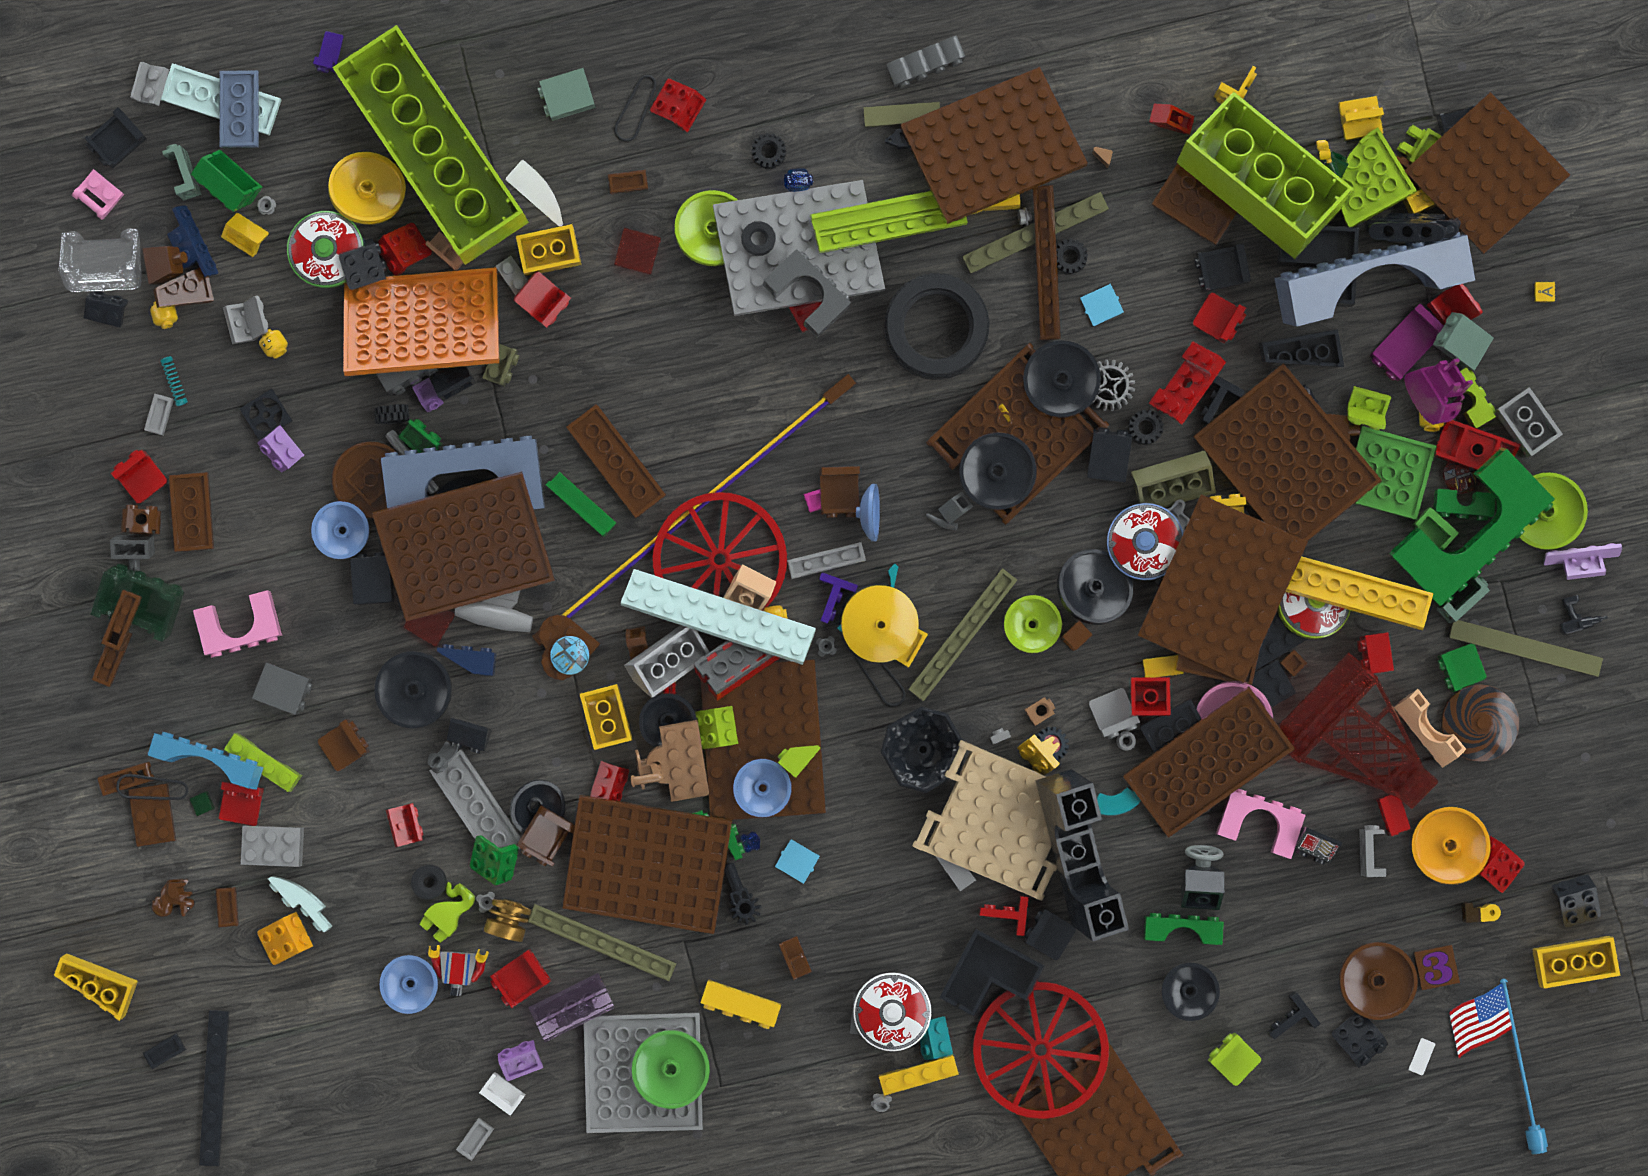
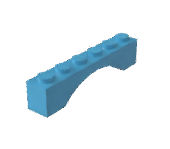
M162 732V735L154 733L148 756L168 762H175L191 756H200L219 766L228 776L231 783L257 790L263 767L258 766L257 761L246 759L245 762L240 760L241 756L232 753L227 756L223 754V750L213 748L211 751L206 749L207 745L198 742L193 745L186 738L179 737L177 740L173 738L174 735L171 733Z

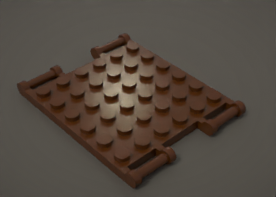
M1031 343L1024 347L926 442L929 447L932 446L949 464L948 467L951 470L961 462L968 446L986 434H1010L1019 438L1029 447L1037 468L1035 484L1029 495L1021 503L1010 508L1012 511L1009 514L1004 510H994L1005 525L1092 443L1093 428L1080 414L1067 418L1052 417L1042 413L1029 400L1024 388L1023 377L1028 362L1024 356L1028 353L1031 357L1035 352L1034 346ZM1003 404L1008 412H1001L999 405ZM1090 406L1084 411L1098 427L1107 428L1110 425L1107 421L1104 422ZM1003 414L1009 415L1010 422L1006 420ZM941 437L959 456L954 459L939 444L937 439Z
M1099 1035L1097 1039L1077 1052L1088 1054L1101 1045ZM1109 1042L1108 1065L1103 1080L1096 1092L1083 1105L1070 1113L1054 1118L1037 1119L1018 1115L1058 1176H1126L1141 1165L1145 1166L1150 1176H1154L1156 1171L1177 1157L1181 1158L1184 1156ZM1073 1058L1078 1067L1070 1071L1069 1074L1087 1090L1097 1074L1100 1061L1087 1060L1083 1063L1081 1059ZM1036 1076L1027 1085L1023 1096L1038 1086L1041 1091L1018 1106L1029 1110L1047 1111L1049 1107L1045 1085L1040 1077ZM1064 1076L1050 1085L1055 1109L1074 1102L1082 1095ZM1018 1091L1007 1095L1008 1101L1013 1103ZM1171 1146L1173 1149L1171 1153L1150 1165L1148 1162L1150 1159Z

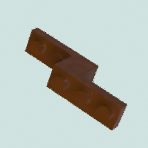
M126 590L122 591L101 644L106 646L93 675V681L108 687L112 686L133 634L128 631L141 602V596Z

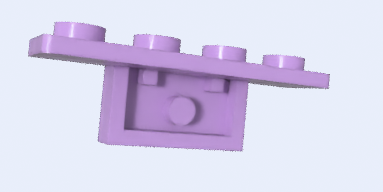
M1610 543L1598 547L1570 548L1564 551L1552 550L1545 553L1543 563L1544 565L1563 563L1567 580L1603 576L1606 573L1603 558L1619 557L1622 545Z

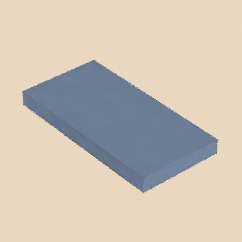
M220 71V148H259V71Z

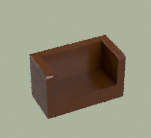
M1078 621L1061 639L1072 651H1075L1093 634Z

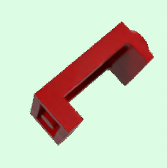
M531 949L490 976L492 978L490 983L496 991L500 990L503 995L501 996L502 1001L506 1006L510 1005L511 1008L552 981Z

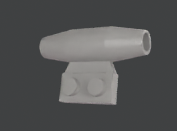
M520 590L455 608V616L478 625L505 631L530 632L533 623L532 616L512 609L518 602Z

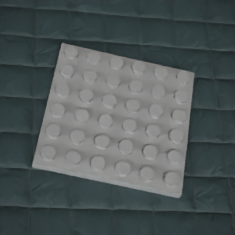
M700 1013L599 1015L584 1020L587 1133L703 1130L702 1093L696 1100L684 1107L674 1109L661 1108L651 1104L641 1096L632 1077V1062L639 1046L651 1035L665 1030H678L693 1036L700 1042Z

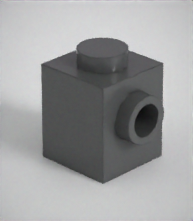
M961 491L938 510L950 525L970 510L973 505Z

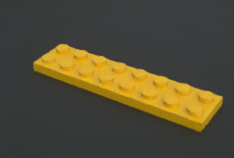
M1302 556L1286 589L1288 593L1419 630L1424 629L1433 593Z

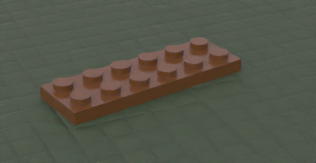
M597 404L566 427L635 518H638L666 496Z

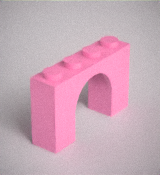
M267 590L249 595L254 614V624L249 633L240 638H231L223 632L215 606L211 605L193 610L204 655H210L211 658L221 656L223 651L229 650V653L240 651V647L245 645L251 648L258 646L260 641L266 640L267 643L277 641V637L282 636L271 591Z
M1237 789L1227 798L1216 834L1236 841L1244 817L1253 810L1263 809L1271 813L1277 823V833L1271 853L1291 859L1305 815L1301 814L1302 810L1292 806L1290 810L1283 808V803L1272 800V803L1265 802V797L1256 794L1253 797L1247 796V791Z

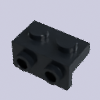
M91 291L86 297L84 319L120 328L123 325L124 310L128 300L118 295L104 294L102 291Z

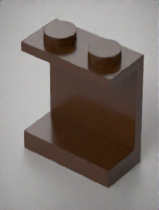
M860 466L820 468L821 515H826V518H838V514H845V517H856V508L859 507L858 475L860 474Z

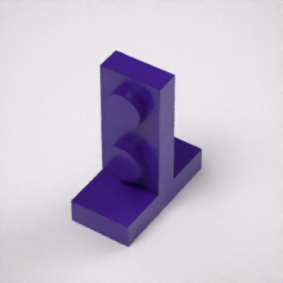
M822 572L819 580L833 585L821 618V622L828 624L829 620H834L836 610L833 608L836 602L840 603L843 595L840 589L856 593L858 585Z

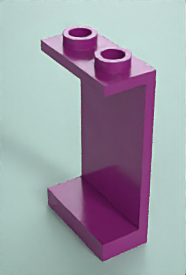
M1418 304L1371 353L1370 356L1373 358L1371 361L1377 367L1384 368L1387 371L1385 374L1391 380L1398 382L1433 345L1438 333L1441 332L1444 326L1421 304Z

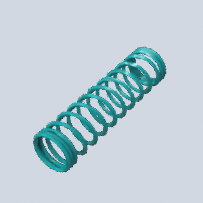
M169 356L161 359L160 362L162 363V366H166L163 370L166 371L165 375H168L166 379H170L168 381V383L171 384L169 387L173 388L172 390H174L178 387H181L182 385L171 387L173 384L180 382V380L176 382H170L175 378H179V376L168 378L169 376L176 374L178 372L166 374L167 372L176 369V367L172 369H165L175 364L172 363L169 365H163L165 363L173 361V358ZM184 389L178 391L171 390V392H175L172 396L175 397L174 401H176V406H180L188 402L187 398L175 400L176 398L185 395V393L181 395H174L180 391H183Z

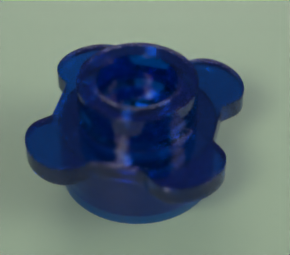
M755 832L741 835L740 840L743 842L745 852L749 853L753 849L759 850L760 838Z

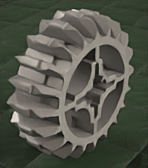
M1106 359L1104 366L1099 361L1097 364L1103 382L1098 394L1106 392L1113 400H1104L1097 395L1095 399L1098 402L1096 408L1098 409L1103 404V411L1107 410V405L1110 406L1111 411H1114V405L1121 409L1120 402L1127 405L1128 402L1125 397L1128 399L1133 397L1128 393L1135 391V388L1129 387V385L1135 384V380L1129 381L1133 373L1126 375L1129 368L1125 367L1122 370V362L1117 367L1115 366L1116 360H1112L1111 365H1109V361ZM1106 370L1115 371L1121 377L1111 378L1106 373ZM1107 381L1115 383L1112 386V390L1103 388ZM1124 382V392L1118 398L1116 386Z

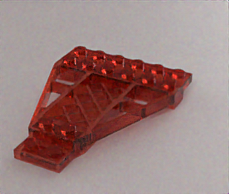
M1349 652L1278 725L1295 749L1289 755L1298 763L1303 762L1384 790L1387 794L1398 797L1411 809L1439 783L1438 779L1424 768L1378 677ZM1374 685H1377L1387 704L1376 717L1369 715L1357 704ZM1389 711L1406 743L1401 742L1379 723ZM1358 716V725H1346V717ZM1344 717V725L1336 726ZM1360 717L1369 724L1360 725ZM1358 729L1359 738H1347V730ZM1361 729H1372L1373 737H1361ZM1375 729L1383 736L1375 737ZM1333 730H1345V738L1334 739ZM1322 739L1340 753L1330 765L1306 757ZM1373 741V750H1362L1361 742ZM1375 741H1387V749L1376 750ZM1389 741L1398 749H1389ZM1359 742V750L1348 751L1347 743ZM1340 743H1345L1346 748H1344ZM1401 753L1402 760L1390 762V754ZM1374 754V763H1362V755ZM1376 754H1387L1388 762H1376ZM1354 755H1360V760ZM1343 758H1346L1368 778L1335 766ZM1390 766H1396V767L1390 772ZM1368 767H1374V772ZM1376 767H1388V775H1377Z

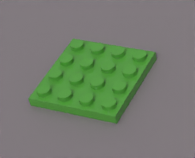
M1361 426L1355 449L1381 478L1382 482L1355 504L1417 520L1436 446Z

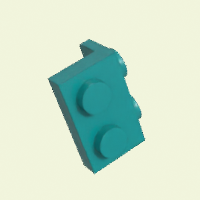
M945 1016L931 1019L926 1033L920 1039V1050L924 1060H933L953 1054Z

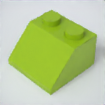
M816 745L794 747L789 750L785 748L778 756L780 759L778 763L796 778L820 750V747Z

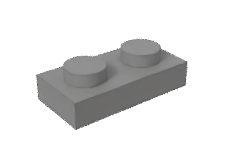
M509 256L495 266L516 296L528 281L512 256Z

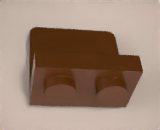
M345 719L339 723L338 727L318 739V744L336 771H341L370 752L367 748L369 747L368 742L364 737H360L357 732L359 729L353 720L350 722L349 719Z

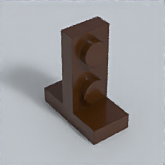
M645 626L626 629V644L631 660L648 649Z

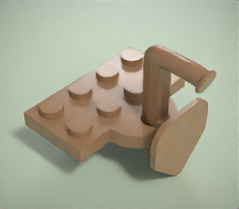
M697 720L659 726L662 745L655 747L646 759H640L638 750H635L639 776H631L632 787L641 785L642 790H644V784L659 782L668 784L671 802L709 795Z

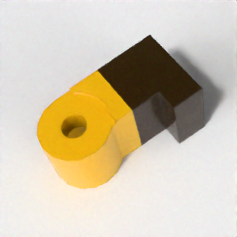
M1471 902L1461 903L1462 921L1465 923L1495 921L1501 915L1500 908L1494 904L1488 903L1482 907H1473Z

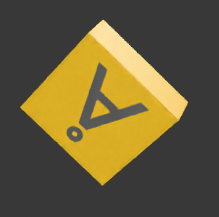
M1555 282L1534 283V302L1555 301Z

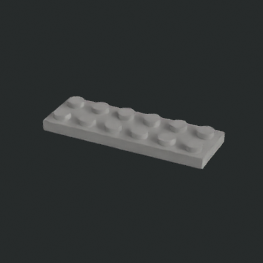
M462 749L448 762L445 771L434 773L432 769L430 770V773L474 838L482 835L499 848L511 844L517 845L521 836Z

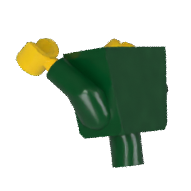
M1326 140L1317 141L1320 160H1324L1323 164L1342 179L1349 164L1347 157L1331 151Z

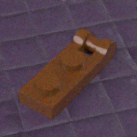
M150 762L98 777L102 795L106 796L117 792V781L125 774L138 775L137 772L142 770L144 776L154 777V774H151ZM125 777L120 781L119 789L122 791L154 780Z

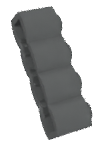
M956 35L886 64V68L894 87L899 86L902 89L909 86L912 80L922 81L928 78L927 75L930 73L939 74L945 71L947 66L952 65V67L961 65L963 63L962 60L966 56Z

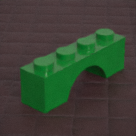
M1150 913L1144 919L1143 939L1165 941L1168 934L1174 929L1187 927L1197 933L1202 944L1222 945L1224 922L1219 921V917L1207 916V920H1201L1200 916L1188 915V919L1180 918L1179 914H1169V917H1161V913Z

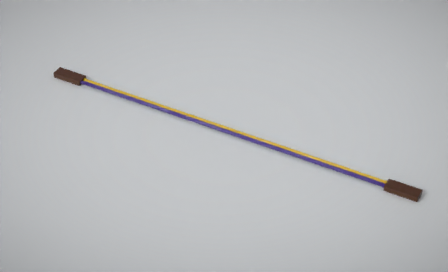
M847 374L824 393L823 398L709 493H718L725 490L823 407L834 403L852 388L856 382ZM710 501L694 506L693 508L696 513ZM688 510L675 520L667 533L672 534L692 517ZM657 536L562 615L568 618L572 617L654 549ZM537 631L532 637L541 646L539 631Z

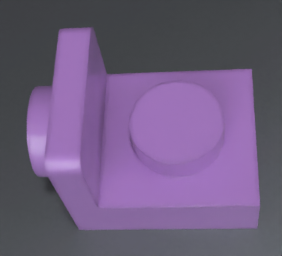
M429 378L412 387L421 405L427 412L437 409L444 403L437 396Z

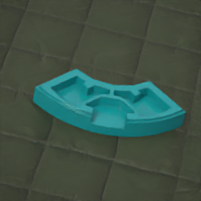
M1127 787L1121 793L1114 796H1107L1099 793L1097 796L1100 813L1103 815H1119L1128 812L1141 801L1136 793Z

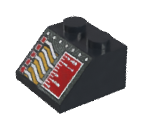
M1302 827L1295 849H1297V854L1307 857L1309 854L1315 857L1313 861L1324 865L1325 862H1332L1342 842L1307 827Z

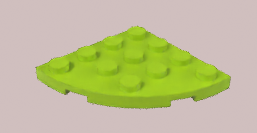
M1378 127L1363 137L1347 158L1349 164L1342 180L1349 184L1353 190L1341 208V212L1347 227L1353 228L1417 192Z

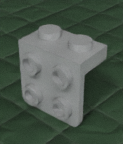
M253 296L244 303L223 307L232 344L251 342L268 332V322L264 317L263 303L259 296Z
M1123 688L1089 702L1102 737L1107 736L1108 739L1119 735L1118 731L1125 729L1128 732L1137 728L1136 724L1140 723L1138 716L1131 715V704Z

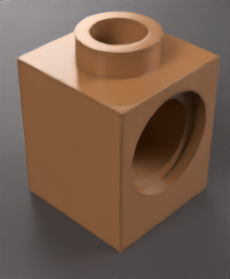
M1045 697L1024 709L1034 726L1055 714L1053 711L1055 709L1054 704L1050 699L1046 700ZM1037 706H1045L1046 714L1044 716L1037 715Z

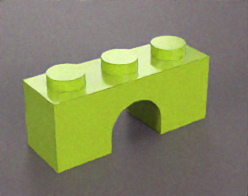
M1466 367L1460 372L1466 381L1472 380L1473 384L1464 393L1472 398L1473 403L1471 409L1463 413L1471 427L1478 428L1495 418L1494 413L1496 411L1493 405L1486 401V393L1481 386L1478 387L1476 384V376L1473 371L1468 370Z

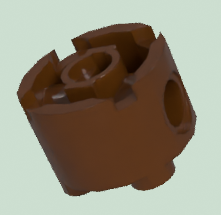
M126 505V509H122L121 532L126 533V529H128L130 534L152 535V531H155V535H160L161 511H157L158 507L146 506V509H138L137 505ZM139 515H143L147 518L145 524L140 525L135 521Z

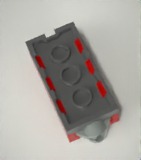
M727 640L696 661L694 669L701 681L708 683L709 691L718 701L780 657Z

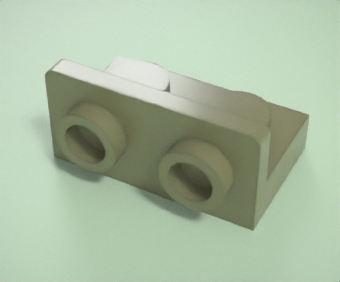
M499 344L500 363L488 364L483 379L505 387L506 383L509 384L513 375L510 371L513 365H517L520 356L517 355V349Z

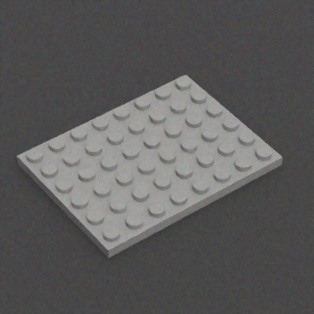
M863 180L713 204L734 316L822 301L820 289L810 281L800 280L792 283L777 298L763 286L764 279L796 249L799 252L803 251L809 257V262L813 266L817 265L823 271V275L827 279L833 280L837 286L836 288L840 292H845L849 297L885 291L876 243L819 254L810 214L866 204L867 198ZM754 221L768 223L776 235L773 249L763 256L749 254L742 245L741 235L743 230ZM755 232L752 234L751 240L755 245H762L765 243L766 237L761 232Z

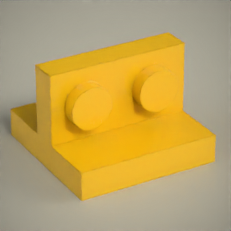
M1377 96L1338 103L1345 141L1363 138L1377 127L1383 134L1381 117L1384 115L1383 107L1379 108Z

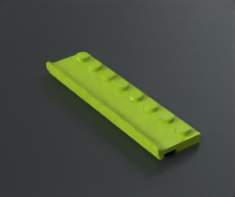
M931 191L810 214L819 254L967 225L968 223L967 218L964 217L947 224Z

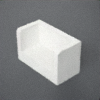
M496 1072L492 1074L479 1092L510 1116L525 1097L523 1092Z

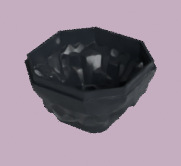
M921 706L887 726L881 754L899 786L927 793L950 780V778L945 776V773L950 769L960 747L958 746L959 742L963 739L947 713ZM921 746H925L927 748L926 753H921L919 751ZM963 757V759H962V761H961V763H960V766H959V768H958V770H957V772H956V774H958V775L960 774L964 757Z

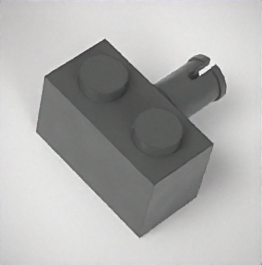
M116 535L110 540L111 559H128L129 576H133V574L134 576L141 575L140 559H150L155 554L154 535Z

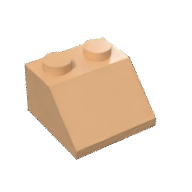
M742 564L724 598L762 611L772 595L776 581Z

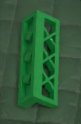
M561 472L552 481L547 482V487L603 537L617 524Z

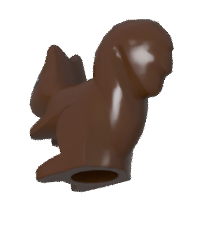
M172 879L167 881L161 890L160 897L157 896L152 901V911L157 916L167 917L171 914L173 905H179L181 915L184 917L187 911L194 907L195 901L187 898L191 896L192 892L184 890L188 879Z

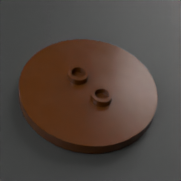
M362 442L348 448L337 460L332 474L333 490L338 501L348 502L357 506L365 514L366 518H373V512L386 509L387 502L381 458L385 457V453L397 451L379 442Z

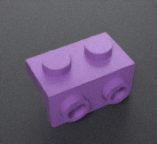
M280 425L258 442L262 453L270 458L273 466L280 472L289 469L304 456Z

